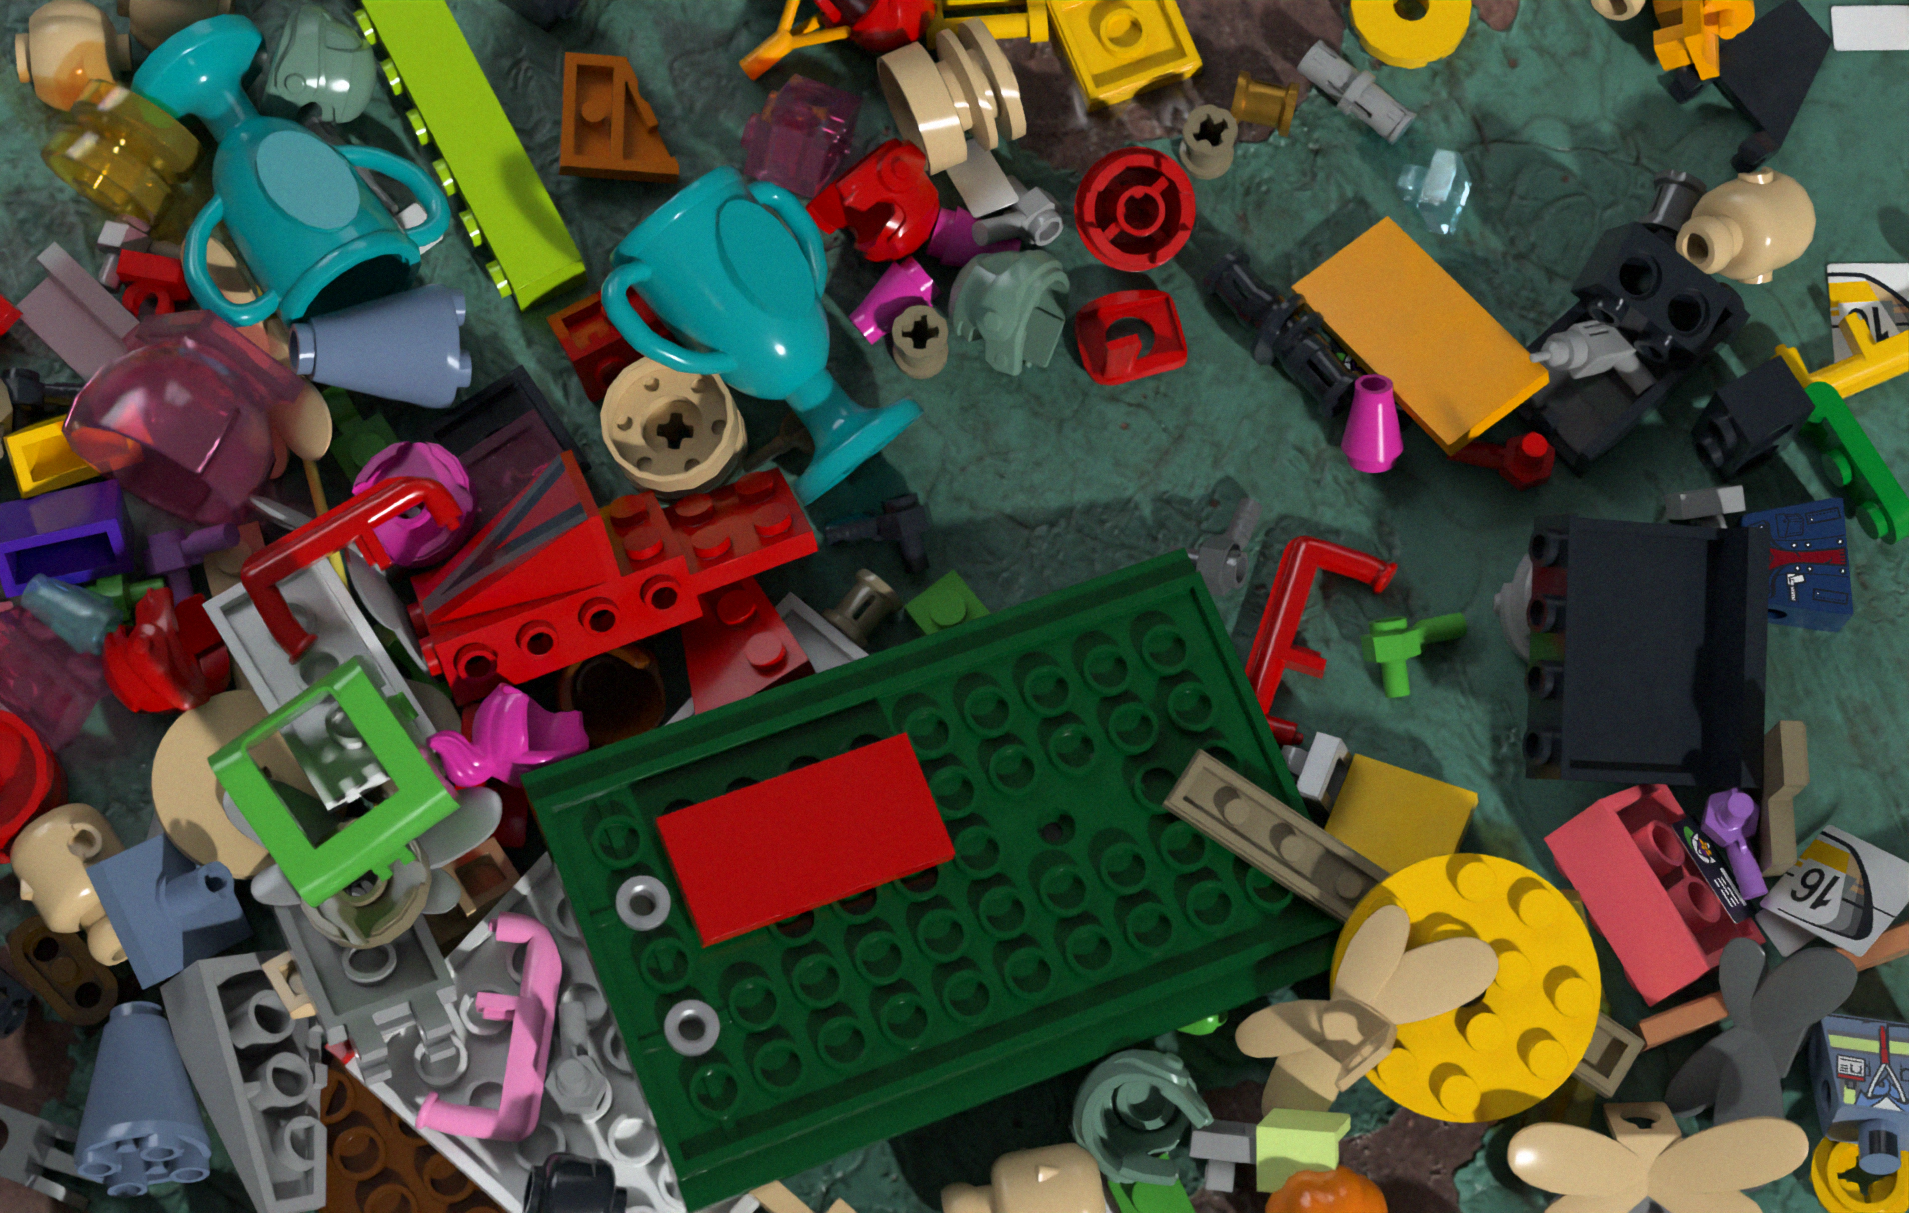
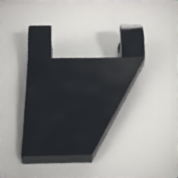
M1786 0L1752 23L1745 31L1738 33L1734 38L1728 39L1719 45L1720 76L1701 80L1695 64L1682 66L1675 74V81L1670 83L1668 91L1679 104L1684 105L1694 99L1712 82L1716 81L1759 131L1742 141L1737 149L1738 153L1733 155L1729 161L1738 173L1749 174L1762 167L1782 147L1832 43V39L1798 0Z

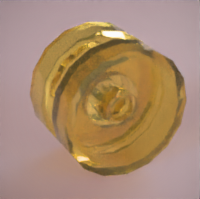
M89 79L70 109L78 125L59 124L43 148L40 156L46 166L57 177L95 205L114 216L122 213L136 217L149 224L152 230H157L176 201L169 184L186 185L206 153L201 143L183 125L145 98L109 81Z

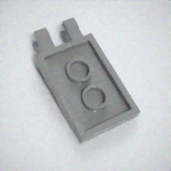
M363 881L351 887L352 896L365 895L374 886L370 882ZM301 904L289 906L270 905L329 1046L349 1039L366 1087L392 1078L391 1069L385 1055H388L387 1046L382 1037L386 1034L416 1024L430 1063L456 1054L455 1045L449 1032L453 1031L452 1023L443 1006L457 1000L456 987L423 913L419 914L409 929L390 943L369 949L342 947L314 929L301 909Z

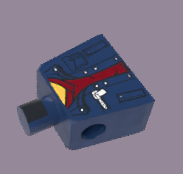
M1829 498L1741 516L1733 528L1747 526L1771 528L1768 623L1826 632H1839L1854 614L1843 498Z

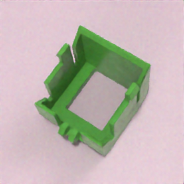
M370 654L354 655L207 758L212 771L290 883L311 908L318 907L363 876L370 869L374 874L378 875L382 882L394 874L390 864L399 858L403 865L406 866L417 858L409 842L467 803L439 772V769L443 767L442 762L434 750L426 746V739L413 722L419 714L405 694L401 691L397 695L386 696L381 688L386 685V682ZM333 694L397 785L399 791L316 848L249 751Z

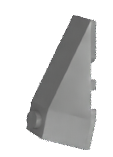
M288 948L197 960L160 987L171 1031L180 1057L258 1213H301L317 1210L326 1205L327 1129L320 1122L321 1089L327 1086V1065L321 1064V1032L323 1030L316 1015L292 1020L261 967L262 964L284 953Z

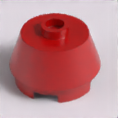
M1140 146L1125 147L1112 151L1095 162L1084 175L1078 187L1074 205L1076 227L1082 242L1090 253L1102 263L1112 268L1131 272L1156 268L1175 256L1188 240L1196 214L1193 187L1181 166L1171 157L1158 150Z

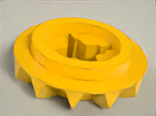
M1825 1136L1813 1150L1811 1172L1808 1180L1813 1184L1818 1197V1206L1826 1209L1829 1213H1905L1908 1210L1909 1151L1900 1150L1901 1167L1897 1171L1890 1173L1888 1177H1883L1879 1181L1868 1185V1195L1864 1199V1194L1860 1193L1858 1183L1847 1182L1846 1179H1838L1837 1176L1856 1166V1157L1859 1156V1144L1831 1141Z

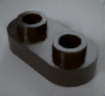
M40 915L26 919L15 929L9 945L12 963L64 1020L84 1030L99 1029L110 1022V1011L114 1007L123 1004L124 1001L122 983L107 965L96 961L91 956L87 943L77 932L59 933L51 931ZM56 941L58 943V953L55 958L48 962H41L39 959L41 946L46 942ZM99 987L101 990L99 1003L92 1008H83L81 1004L83 993L88 988Z

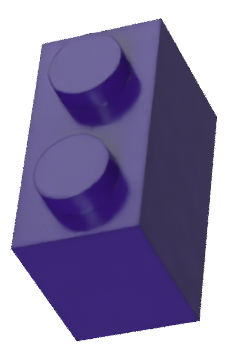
M118 479L0 503V581L6 598L133 571L135 530Z

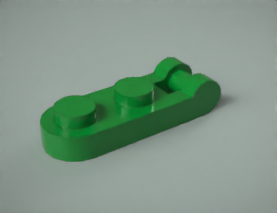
M1817 381L1810 383L1804 390L1816 408L1797 435L1812 438L1822 454L1821 463L1826 475L1837 487H1844L1856 505L1855 513L1861 528L1871 539L1877 540L1880 538L1884 543L1892 545L1908 537L1909 499L1837 390L1826 382Z

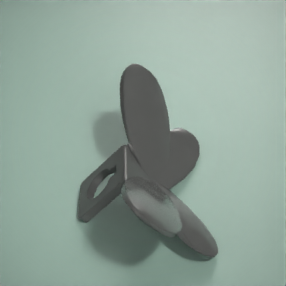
M1745 937L1729 940L1719 960V984L1724 1003L1734 1026L1709 1040L1690 1055L1672 1077L1665 1094V1103L1668 1105L1671 1113L1677 1117L1687 1118L1695 1116L1714 1105L1713 1126L1759 1116H1773L1784 1119L1780 1079L1788 1075L1807 1044L1815 1022L1831 1014L1850 996L1857 981V970L1854 963L1836 950L1815 947L1800 951L1770 970L1765 952L1756 941ZM1768 1183L1763 1184V1185H1761V1186H1757V1187H1752V1188H1748V1189H1743V1190H1740V1191H1742V1192H1754V1191H1759L1760 1189H1762V1188H1763L1765 1185H1767Z

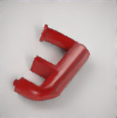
M402 476L384 479L251 554L244 561L240 571L242 585L270 634L289 656V664L296 665L316 644L319 637L315 633L309 635L301 626L279 590L278 585L354 542L369 567L378 564L381 571L389 568L393 564L373 529L421 502L426 506L438 528L447 526L450 531L457 529L460 526L458 518L464 513L453 494L443 483L424 476Z
M1303 535L1295 537L1287 544L1245 668V673L1279 748L1282 749L1283 745H1301L1304 740V735L1297 732L1298 723L1269 715L1284 668L1320 679L1323 678L1326 669L1327 659L1321 658V652L1293 644L1317 569L1321 568L1364 582L1373 587L1372 591L1375 595H1379L1394 577L1398 569L1396 562L1388 564L1363 551L1313 536Z

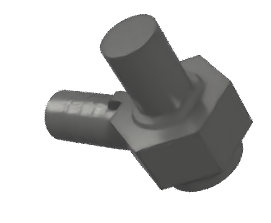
M1240 499L1225 534L1218 537H1210L1200 547V550L1185 547L1195 572H1201L1210 594L1224 596L1232 588L1240 589L1246 580L1249 559L1247 553L1242 550L1248 545L1263 511L1262 506L1253 499ZM1172 545V546L1169 548L1168 552H1171V551H1174V550H1177V549H1180V548H1183V547H1181V546H1176V545Z

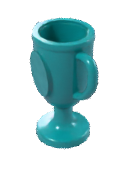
M222 14L198 21L168 38L149 54L134 74L129 90L132 107L144 122L156 129H181L203 122L219 145L212 166V183L215 194L197 214L185 236L183 271L185 282L192 296L205 314L217 323L233 328L252 326L265 320L275 312L282 322L285 333L289 336L292 324L305 323L309 317L407 291L414 283L422 265L419 247L437 241L448 229L451 211L446 196L423 168L408 159L378 147L355 144L330 145L323 138L295 121L282 117L261 116L246 95V92L261 74L268 56L265 37L256 23L244 15ZM353 166L376 170L407 186L426 211L427 217L424 222L418 226L402 229L383 202ZM221 219L239 256L263 295L251 302L244 304L230 302L224 297L208 272L207 243L213 228Z
M721 165L695 180L656 209L636 226L610 254L609 261L614 271L609 273L601 286V302L608 319L636 351L677 372L700 375L719 374L725 384L755 398L785 400L809 431L815 446L814 456L810 465L793 486L796 496L804 506L819 498L850 475L924 413L922 407L911 396H904L891 404L879 408L860 406L847 395L827 370L830 333L821 298L824 294L828 267L823 240L812 216L798 198L783 185L764 180L756 181L746 186L742 181L740 172L734 165ZM761 204L770 206L778 213L796 237L798 244L780 221L767 212ZM629 286L634 289L652 313L684 348L662 338L645 324L628 302L626 290Z

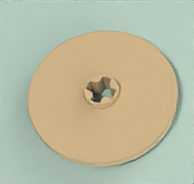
M253 689L220 693L211 696L209 702L185 711L164 735L156 752L151 775V795L155 814L160 826L173 845L195 864L202 867L210 862H221L227 866L233 878L253 880L259 872L275 864L276 861L268 850L243 835L229 821L223 809V797L226 790L212 771L207 758L268 716L267 711ZM279 731L249 751L267 778L284 782L321 801ZM348 804L340 808L339 810L335 811L343 819L345 817Z

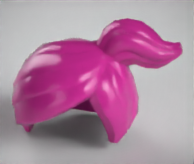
M500 683L484 699L475 713L471 743L455 730H442L427 737L426 746L432 748L440 755L445 773L449 780L457 786L470 788L484 783L492 776L512 787L523 789L519 780L520 775L586 753L589 748V737L584 730L583 713L581 711H561L555 714L548 712L527 694L509 684Z

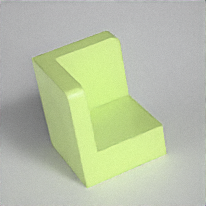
M1273 1108L1256 1126L1257 1191L1274 1193L1285 1185L1290 1176L1299 1171L1325 1172L1336 1170L1339 1166V1141L1350 1129V1114Z

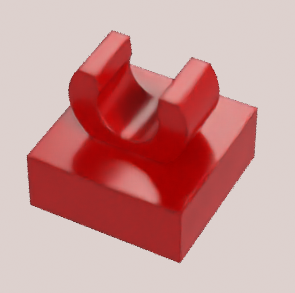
M125 249L121 250L116 273L126 287L122 297V306L137 318L139 307L144 300L149 298L158 299L155 316L160 324L168 325L175 313L174 302L190 304L192 297L184 279L181 259Z

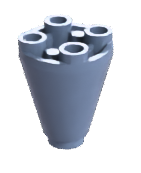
M429 284L307 318L305 323L292 324L288 340L289 362L292 373L294 375H307L310 381L428 409L449 408L455 401L457 388L469 387L471 381L472 365L470 353L467 349H460L459 326L464 324L466 313L464 293L461 288H447L445 284Z
M146 1001L128 1002L114 1007L110 1011V1022L105 1025L74 1150V1167L77 1169V1173L93 1181L106 1183L108 1195L117 1198L141 1196L148 1191V1185L169 1181L191 1183L205 1179L210 1173L211 1139L186 1067L173 1038L170 1023L164 1018L163 1008L158 1004Z

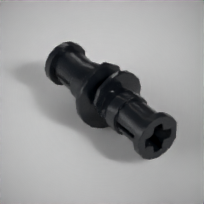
M1243 249L1231 251L1223 256L1208 271L1203 279L1202 287L1209 296L1218 295L1237 315L1238 322L1248 332L1255 334L1250 348L1251 358L1259 365H1270L1281 361L1284 370L1294 381H1300L1320 402L1318 410L1325 418H1332L1343 412L1353 401L1355 381L1364 375L1360 371L1351 372L1331 351V345L1320 334L1316 333L1323 323L1324 316L1320 312H1312L1300 319L1298 316L1304 310L1306 304L1305 296L1299 293L1285 301L1283 295L1273 285H1268L1249 265L1251 259ZM1227 271L1228 274L1223 277V272ZM1235 282L1250 295L1249 298L1239 289ZM1318 368L1334 383L1333 386L1322 376Z

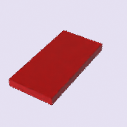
M906 732L658 817L654 824L702 948L950 861L956 854Z

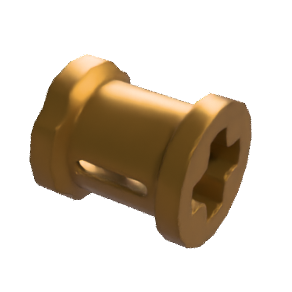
M1240 70L1230 113L1236 119L1237 125L1240 121L1276 128L1279 136L1288 137L1300 83L1291 81L1286 87L1251 79L1250 72Z

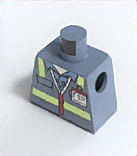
M1831 1013L1816 1022L1805 1046V1056L1822 1134L1831 1141L1859 1144V1166L1862 1170L1877 1175L1893 1173L1901 1167L1900 1150L1909 1151V1024Z

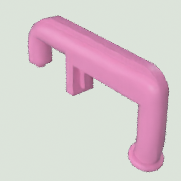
M500 911L498 919L492 918L488 923L489 931L496 932V941L527 944L519 997L477 991L475 1002L477 1012L483 1013V1019L513 1022L500 1108L498 1110L454 1104L440 1100L439 1094L431 1091L417 1114L415 1120V1127L417 1129L428 1127L453 1135L518 1142L529 1138L537 1128L561 983L562 964L550 930L537 918L525 914Z

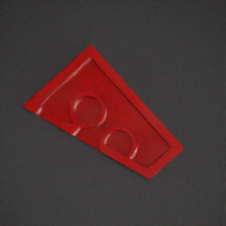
M753 575L697 595L703 616L680 624L695 715L816 674L809 658Z

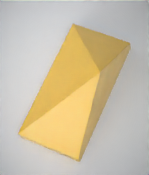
M126 401L46 417L3 437L19 492L23 499L144 462Z

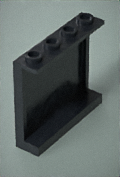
M1576 513L1534 516V531L1529 541V557L1532 562V593L1526 612L1527 623L1530 628L1529 664L1524 676L1525 690L1528 695L1527 730L1522 740V753L1526 761L1525 779L1763 788L1771 528L1750 526L1715 528L1580 518Z

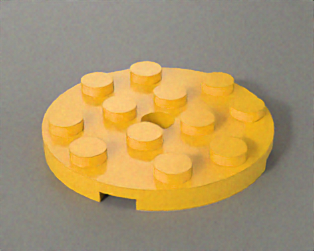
M1471 853L1432 856L1393 872L1375 885L1357 904L1340 933L1331 964L1330 1000L1340 964L1350 941L1364 921L1379 908L1386 905L1399 906L1405 910L1410 919V931L1404 952L1446 938L1474 937L1485 941L1495 951L1498 958V971L1493 982L1476 1003L1466 1007L1460 1006L1428 1019L1396 1025L1398 1032L1391 1053L1364 1076L1386 1096L1416 1113L1434 1119L1459 1123L1487 1122L1517 1114L1542 1101L1562 1085L1581 1061L1591 1042L1597 1024L1601 998L1600 970L1592 939L1584 922L1564 895L1547 880L1517 863L1494 856Z

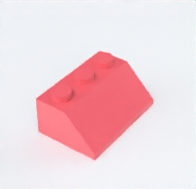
M1639 784L1602 798L1544 838L1553 853L1557 870L1567 881L1572 883L1588 909L1591 924L1601 936L1607 939L1623 965L1628 983L1636 992L1642 995L1649 1007L1684 991L1718 971L1720 957L1729 940L1745 937L1756 941L1760 946L1767 942L1751 917L1739 923H1735L1680 841L1672 828V824L1687 816L1665 784Z

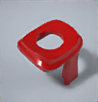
M1127 290L1107 294L1088 302L1075 315L1073 331L1083 366L1088 376L1099 385L1114 386L1174 370L1184 366L1188 360L1187 344L1172 297L1165 291ZM1123 317L1141 319L1150 326L1154 334V345L1146 356L1137 359L1142 348V342L1139 340L1138 334L1106 342L1108 327L1114 321Z

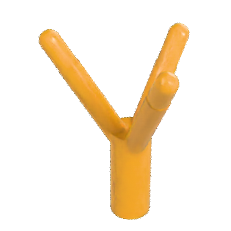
M786 0L777 31L738 63L752 81H755L794 48L848 38L851 35L850 27L840 26L814 31L824 24L821 20L822 11H819L791 29L800 0Z

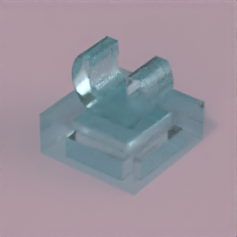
M1436 149L1429 169L1418 165L1405 164L1396 187L1398 190L1407 191L1403 200L1404 204L1420 209L1430 232L1453 236L1472 181L1459 152Z

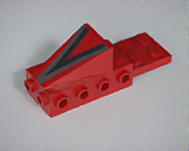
M570 449L559 453L447 564L410 577L418 602L406 607L431 676L445 673L458 707L490 695L500 683L515 686L702 617L703 613L697 595L819 550L813 530L779 467L764 472L748 473L738 479L737 482L706 493L690 494L679 500L676 504L661 508L653 490H649L638 495L631 494L619 497L610 505L598 509L575 456ZM608 610V612L600 618H591V616L597 611ZM537 633H541L543 636L540 640L530 641V638ZM474 656H481L482 658L481 661L474 664L466 663Z

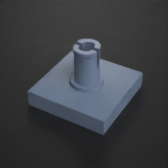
M165 832L85 869L142 989L183 971L197 960L207 959L254 935L233 891L234 880L227 866L217 861L210 862L202 867L195 864L173 845Z

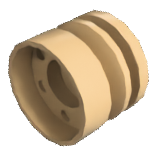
M977 16L958 24L959 39L949 28L936 33L938 63L933 61L929 53L918 41L877 58V70L881 86L902 139H910L926 155L924 171L927 176L934 175L967 160V145L964 135L966 130L969 131L973 139L984 151L998 147L997 131L1007 142L1026 135V120L1014 72L1006 55L997 45L984 22Z
M645 356L624 368L607 389L600 412L603 440L633 488L638 492L644 493L653 490L659 504L671 506L690 494L706 493L731 484L742 472L748 451L746 424L719 374L700 375L677 372ZM687 429L692 438L682 439L680 449H673L668 440H677L680 430Z

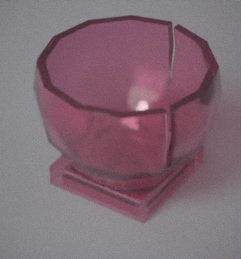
M210 309L146 315L134 336L146 346L115 358L101 366L74 397L61 431L73 452L105 479H118L123 490L146 504L189 523L193 519L194 523L199 526L212 527L226 522H232L239 526L246 521L256 508V505L249 500L248 496H264L276 462L270 409L278 404H294L306 382Z

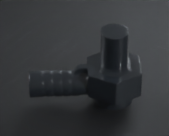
M10 368L2 371L1 380L7 386L13 408L12 433L29 426L31 418L42 417L44 413H52L59 406L82 409L100 406V384L56 382L53 385H48L40 382V374L33 370Z
M917 492L880 501L883 513L876 515L868 512L857 513L828 520L824 523L826 537L831 546L868 536L875 541L894 539L898 543L905 574L930 568L922 533L933 528L934 523L928 502L920 503Z

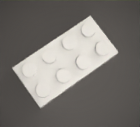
M327 558L278 585L279 590L301 626L309 635L315 633L319 637L313 648L296 665L289 664V656L270 634L245 591L242 582L202 604L268 715L354 655L370 654L386 682V685L381 688L385 695H397L402 691L419 714L413 722L426 739L432 734L437 733ZM333 694L279 730L329 814L391 779Z

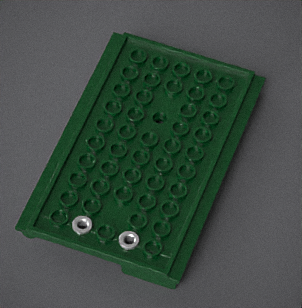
M1185 547L520 775L519 780L686 1213H697L774 1181L787 1179L1331 971L1334 950L1344 927L1343 924L1329 917L1297 896L1294 892L1288 890L1161 806L1196 751L1200 748L1312 822L1201 572H1195ZM906 732L956 852L953 859L702 948L654 826L656 818ZM1047 825L1057 826L1061 831V838L1056 841L1049 840L1044 835V827ZM638 896L648 897L653 901L655 910L647 916L637 915L630 908L631 900ZM685 1020L697 1021L702 1026L704 1035L696 1041H688L680 1035L678 1026Z

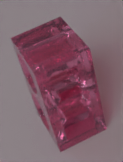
M794 74L779 92L775 90L770 92L760 114L753 112L749 117L741 139V148L749 150L743 174L763 181H769L779 187L814 198L850 152L863 98Z

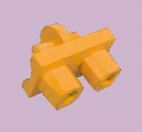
M1653 0L1655 15L1662 28L1653 31V46L1663 70L1668 71L1695 64L1701 80L1720 76L1718 35L1723 39H1732L1738 33L1745 31L1752 24L1755 17L1754 0Z

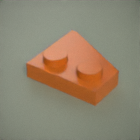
M565 52L559 175L677 184L679 164L675 156L670 157L658 132L659 123L650 104L641 97L638 91L639 81L627 57Z

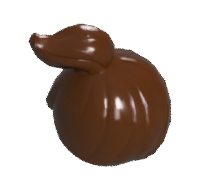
M667 630L557 670L553 686L557 713L574 710L583 713L584 730L589 737L588 750H595L656 729L660 724L666 708L664 676L660 669L661 660L650 649L661 641Z

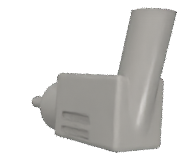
M1597 320L1573 324L1567 331L1552 334L1548 337L1540 352L1532 353L1529 356L1530 361L1533 363L1544 361L1546 365L1551 366L1557 371L1568 370L1573 379L1615 369L1638 397H1641L1658 382L1634 354L1636 348L1629 336L1619 328L1604 325Z

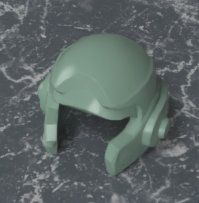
M303 4L299 9H292L284 24L274 53L259 108L260 115L282 117L296 122L300 108L309 102H316L322 108V119L324 122L344 123L357 118L371 100L377 83L376 61L371 44L367 40L360 38L349 25L333 18L322 5Z
M1026 250L1024 252L1004 251L976 255L960 270L952 284L948 313L949 323L954 333L958 336L963 335L967 342L984 338L985 360L996 371L1012 376L1019 375L1022 372V359L1025 361L1024 365L1027 368H1031L1032 365L1042 368L1047 367L1062 332L1069 304L1070 283L1067 274L1063 271V264L1042 250Z
M1136 1049L1118 1051L1100 1060L1080 1083L1074 1099L1072 1121L1078 1145L1088 1150L1094 1156L1099 1170L1103 1172L1109 1181L1114 1183H1134L1138 1181L1173 1186L1179 1178V1167L1173 1160L1154 1158L1150 1154H1165L1173 1150L1186 1134L1191 1123L1200 1129L1202 1126H1209L1214 1122L1207 1104L1197 1094L1196 1084L1190 1078L1188 1069L1183 1065V1061L1178 1056L1171 1053L1162 1054L1157 1051Z

